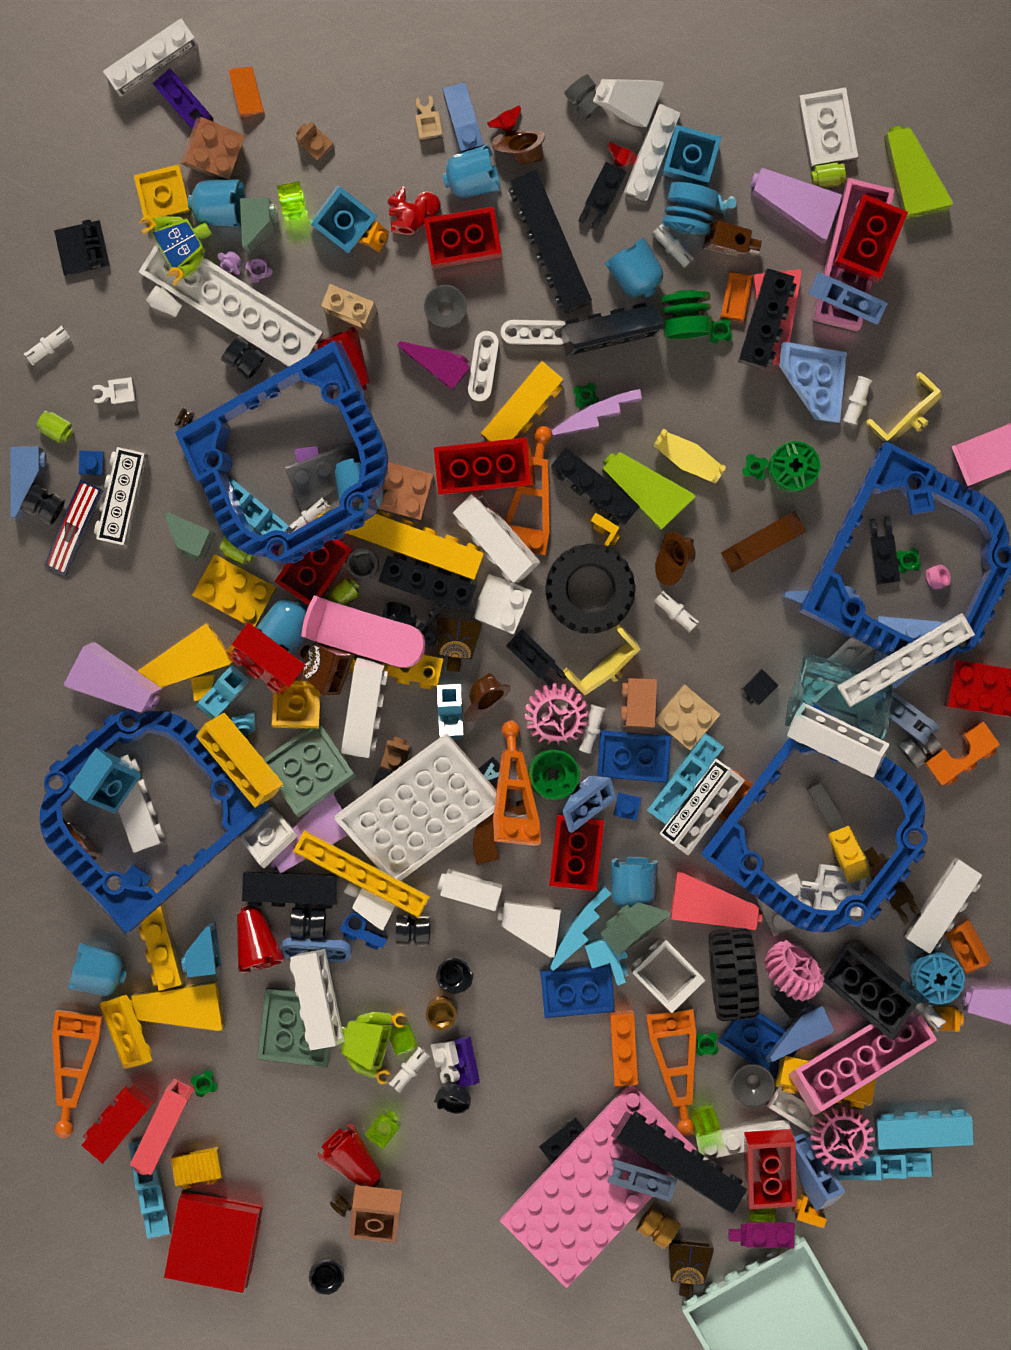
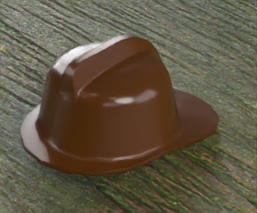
M510 130L497 135L492 141V147L497 152L510 154L519 164L539 162L543 160L542 143L545 140V134L542 131Z
M669 532L665 535L655 563V573L663 585L674 586L677 584L685 568L694 562L696 556L693 545L694 539L682 537L677 532Z
M491 673L477 680L470 689L469 698L471 705L464 714V720L466 722H473L481 718L496 703L510 693L511 687L506 684L501 685Z

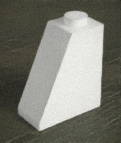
M602 79L597 87L593 102L631 125L647 127L664 83L654 80Z
M505 901L504 906H499L498 920H502L501 926L547 956L554 958L561 913L560 908Z

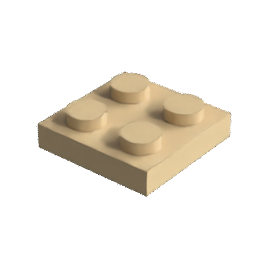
M684 684L655 718V722L691 751L721 714Z

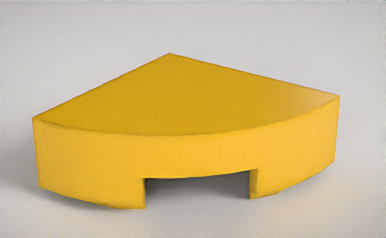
M215 675L191 678L194 701L201 700L213 688Z

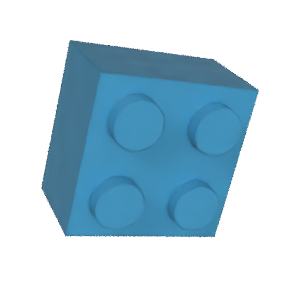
M676 125L662 176L708 187L722 137Z
M96 748L75 777L70 788L87 803L116 814L142 774L125 760Z

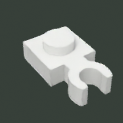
M132 377L108 380L109 387L107 388L102 385L92 387L94 391L102 390L103 392L101 398L94 399L96 403H104L108 398H111V404L113 405L136 402Z
M442 1041L431 1044L435 1066L441 1067L442 1070L440 1073L441 1082L450 1081V1077L451 1082L460 1080V1074L455 1068V1065L459 1063L455 1041Z

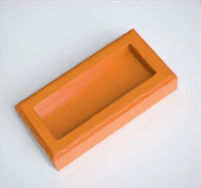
M729 271L721 319L726 318L732 321L744 322L753 275Z

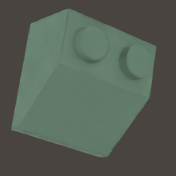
M269 197L240 198L242 247L247 254H252L274 230V223H278V210L275 208V204H272Z
M166 512L167 524L176 547L182 549L181 555L196 561L199 557L205 559L216 533Z
M639 902L631 908L627 904L617 912L618 916L615 915L605 923L608 927L601 934L618 956L647 937L670 916V913Z

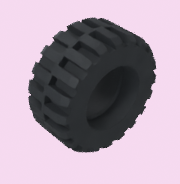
M593 543L577 545L563 552L552 564L545 585L546 600L556 619L568 629L583 634L601 633L619 624L629 613L636 591L634 575L627 561L615 550ZM584 567H596L603 570L612 582L613 591L609 602L603 608L596 611H585L573 604L568 594L570 578L576 571Z
M746 928L715 930L709 934V962L716 1017L721 1021L754 1019L759 1015L756 955L751 931Z

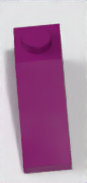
M402 341L397 344L400 350L452 391L455 390L471 370L470 366L467 365L470 361L460 353L455 355L450 351Z

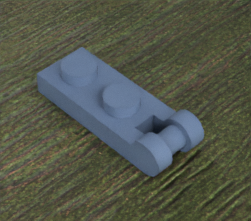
M891 689L875 705L879 712L905 730L922 745L928 742V737L932 732L935 733L940 728L933 720ZM921 723H923L925 727L921 731H918L917 728Z
M614 1159L612 1164L614 1169L612 1176L609 1175L608 1183L671 1202L677 1178ZM623 1170L629 1171L627 1180L621 1179Z

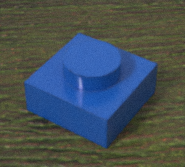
M79 451V474L104 475V452Z
M931 487L906 492L910 515L935 511Z
M618 792L613 815L636 821L642 798Z
M132 864L124 875L126 883L133 886L146 887L152 879L149 874L135 864Z

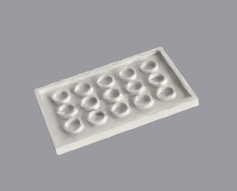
M445 733L337 813L335 820L379 870L401 881L493 814L497 790L448 733Z

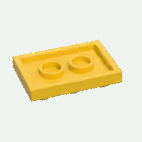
M214 554L192 595L244 624L249 622L256 627L277 587Z
M127 994L98 1003L123 1069L153 1061L151 1049L144 1040L142 1026L136 1019L133 1003Z

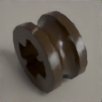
M183 407L176 419L175 426L185 427L192 423L195 412H187V409Z
M337 1194L335 1196L336 1200H331L330 1205L340 1216L345 1217L347 1215L346 1211L352 1210V1205L342 1195Z

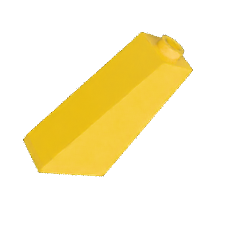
M206 623L137 672L163 688L230 666L234 663L229 660V655L226 653L227 649L210 624Z
M218 981L168 988L161 991L135 993L131 996L137 1020L215 1031L225 1028Z

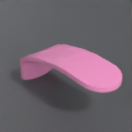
M1011 423L952 446L967 486L1011 469Z
M315 595L308 607L302 627V637L401 668H409L415 665L421 659L425 650L424 636L419 629L337 604Z

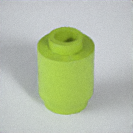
M835 162L815 166L814 171L811 172L812 185H817L824 189L841 186V183L847 181L844 164Z
M45 411L36 424L41 433L59 444L63 441L67 442L73 433L71 429L72 424L53 412Z
M224 537L220 545V550L224 552L225 556L243 565L247 561L252 562L255 557L237 549L226 537Z
M343 577L328 591L329 594L325 598L328 601L348 606L360 594L358 591L360 586L352 577L348 580Z

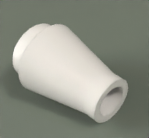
M157 285L146 300L150 303V307L176 317L183 306L163 287L160 288Z

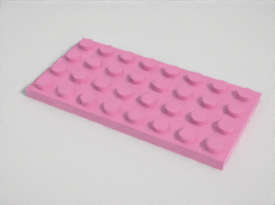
M634 1085L626 1086L499 1219L565 1288L582 1273L653 1197L608 1183L609 1175L612 1176L614 1169L612 1166L614 1159L672 1177V1175L611 1136L624 1113L629 1112L633 1114L634 1111L640 1113L647 1118L645 1123L651 1127L656 1124L666 1130L664 1135L672 1139L674 1136L685 1143L684 1148L691 1152L692 1149L697 1150ZM623 1170L621 1179L627 1180L629 1171Z

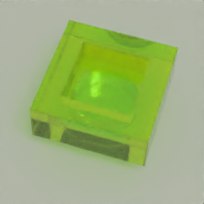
M410 1023L404 1027L392 1030L389 1039L395 1055L418 1046Z

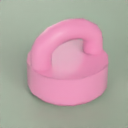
M937 565L926 571V581L932 589L938 590L950 585L951 576L944 565Z

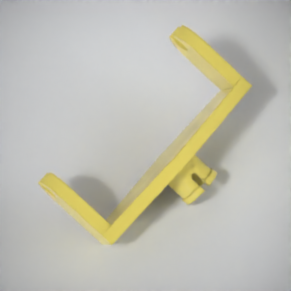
M921 372L916 375V378L931 394L910 411L888 435L873 420L869 419L866 421L868 427L883 442L887 441L892 444L911 427L915 428L917 432H921V427L925 428L929 421L922 416L942 397V393Z
M664 428L653 445L681 470L715 484L726 468L725 465L718 463L699 445L673 435Z
M620 624L616 626V629H618L617 631L627 643L604 658L582 681L568 668L563 670L567 678L584 696L608 679L613 682L618 681L615 674L621 678L624 673L621 668L641 650L633 637Z

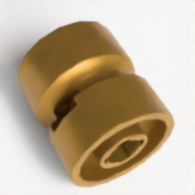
M446 996L433 998L426 1010V1020L436 1030L450 1028L454 1024L457 1015L455 1002Z
M651 1205L641 1218L636 1231L646 1237L653 1236V1243L665 1249L674 1239L681 1224L670 1216L664 1218L662 1210Z

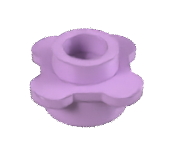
M229 251L226 254H218V259L221 261V269L228 273L232 272L235 275L241 273L239 267L242 261L236 253Z
M263 255L248 261L245 265L246 269L250 271L251 280L254 283H258L264 277L269 278L273 274L272 269L267 265V258Z

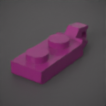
M746 1222V1224H741V1229H728L729 1241L741 1242V1246L747 1248H794L795 1224L793 1222Z

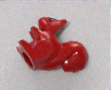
M401 187L400 191L392 194L387 200L388 205L392 207L389 209V215L397 217L396 221L391 222V232L405 235L414 234L424 224V218H427V216L433 217L435 213H438L441 207L438 196L425 191L416 197L414 203L406 201L405 187Z

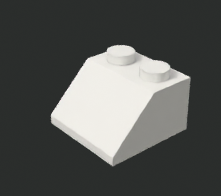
M488 574L471 617L514 635L532 591Z

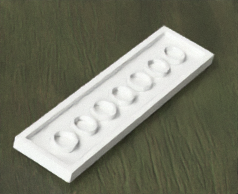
M156 243L139 270V273L288 367L310 355L314 349L313 345H316L323 335V332L205 258L197 272L181 279L174 286L172 283L176 277L173 275L166 277L171 267Z

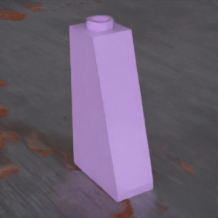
M761 168L759 174L754 173L750 184L751 187H754L752 195L821 243L826 242L842 197L841 194L765 168Z
M95 642L83 646L63 684L68 688L140 713L153 709L160 699L158 695L162 689Z
M335 792L314 806L293 828L298 836L270 862L274 870L278 869L282 873L306 859L293 852L304 830L330 844H334L348 836L335 820V815L344 809Z
M970 987L969 992L966 991L964 993L962 1005H964L966 1012L1011 1025V987Z

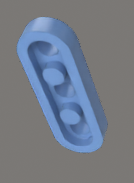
M289 937L284 939L281 945V951L284 957L288 959L300 953L325 949L328 962H346L350 960L352 954V946L344 940Z

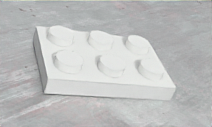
M846 87L800 95L799 103L811 167L857 159L858 152Z

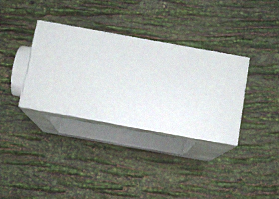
M448 869L446 874L442 873L437 889L442 890L440 896L496 911L502 884Z
M664 937L662 940L658 938L650 945L649 949L651 951L645 957L640 955L632 963L634 968L631 971L673 1013L706 980ZM665 947L693 975L669 999L641 972Z

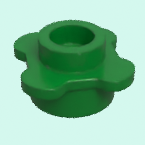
M724 318L722 321H713V334L710 336L711 343L717 344L723 340L729 342L732 339L733 334L730 332L729 327L731 322L728 319Z
M590 382L586 386L574 387L573 393L577 397L576 405L578 408L582 409L585 406L599 402V398L595 393L596 385Z
M753 454L747 455V463L745 468L742 469L743 475L762 480L765 477L764 470L768 466V460L764 457L761 459L757 458Z
M911 548L905 552L902 550L897 552L900 573H906L908 570L918 571L921 568L918 557L919 551L916 548ZM907 558L910 559V563L906 562Z
M715 1032L704 1035L701 1033L696 1034L697 1048L695 1052L698 1056H703L704 1054L716 1055L719 1049L716 1046L718 1036Z
M205 1070L199 1076L193 1075L191 1078V1083L194 1084L195 1093L198 1097H203L209 1092H215L218 1088V1085L213 1081V1073L210 1070Z

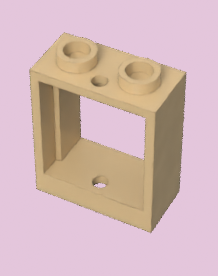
M329 284L321 304L326 315L368 332L377 313L374 301Z

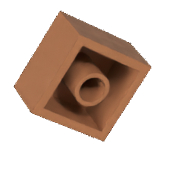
M200 117L194 123L180 164L218 180H229L245 135Z
M388 462V474L383 483V502L377 510L422 521L434 475Z
M627 678V683H622V697H626V706H621L620 720L625 721L624 725L655 727L657 680Z
M355 1185L349 1238L396 1243L402 1190Z

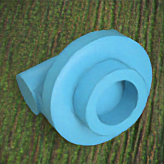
M719 194L716 204L718 215L723 213L724 218L728 217L726 209L736 207V198L730 196L727 200L723 201L721 194Z
M255 713L231 715V720L244 736L255 731Z

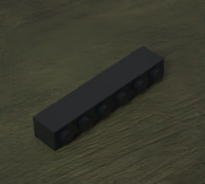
M537 170L511 180V188L508 189L512 201H517L520 210H517L522 224L527 223L530 231L526 232L531 245L536 244L539 253H536V257L540 266L546 267L548 274L545 275L549 288L554 287L558 295L554 297L558 309H564L565 314H568L591 304V296Z
M636 1111L633 1114L629 1112L624 1113L611 1135L613 1138L732 1214L734 1213L748 1190L741 1185L743 1182L741 1179L733 1174H730L728 1177L722 1173L724 1168L713 1161L708 1164L703 1160L705 1156L695 1149H692L691 1152L684 1148L685 1143L674 1136L672 1139L664 1135L666 1130L654 1124L651 1127L645 1123L647 1118Z

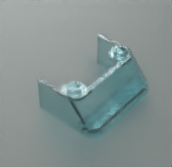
M805 655L799 665L788 699L785 726H790L796 712L803 703L810 706L816 704L855 717L857 729L883 740L889 729L892 684L850 708L837 686L863 670L816 655Z

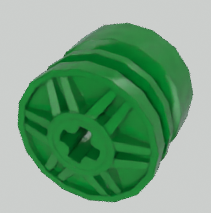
M682 290L661 297V304L672 305L663 308L662 314L673 315L672 319L664 321L666 327L664 329L665 339H689L713 334L712 317L701 315V312L711 309V304L701 303L710 300V292Z
M791 441L784 443L773 452L768 461L767 472L770 481L774 487L782 492L796 493L803 491L813 484L819 476L821 467L819 455L813 447L805 442ZM794 460H796V464L801 466L796 472H794L793 468H789V465Z
M554 749L541 751L533 757L528 765L531 787L534 792L542 797L554 800L565 798L578 785L580 777L578 764L565 751ZM548 769H557V772L555 773L557 776L556 779L547 778L549 775V773L547 772Z

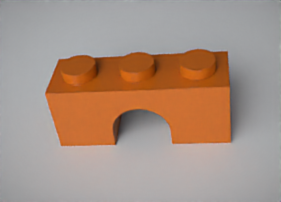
M979 721L961 734L967 745V750L961 758H952L942 748L935 755L928 757L927 761L923 763L938 785L943 786L946 784V786L953 784L959 779L957 775L965 770L966 773L971 771L978 765L976 762L982 757L987 759L997 752L995 748L1000 744L984 721Z
M633 1010L611 1012L610 1028L614 1086L638 1085Z

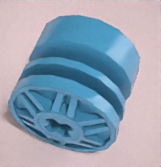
M672 182L667 200L677 206L665 208L664 212L670 216H664L662 224L684 234H710L711 226L706 223H712L713 217L704 211L715 210L719 193L711 188L697 184Z
M933 950L930 954L924 952L916 957L910 967L909 977L911 985L929 999L930 1003L940 1005L950 1003L960 995L964 988L965 976L962 967L956 960L944 952ZM938 973L944 976L941 978L942 983L940 984L934 981L937 979L936 974Z

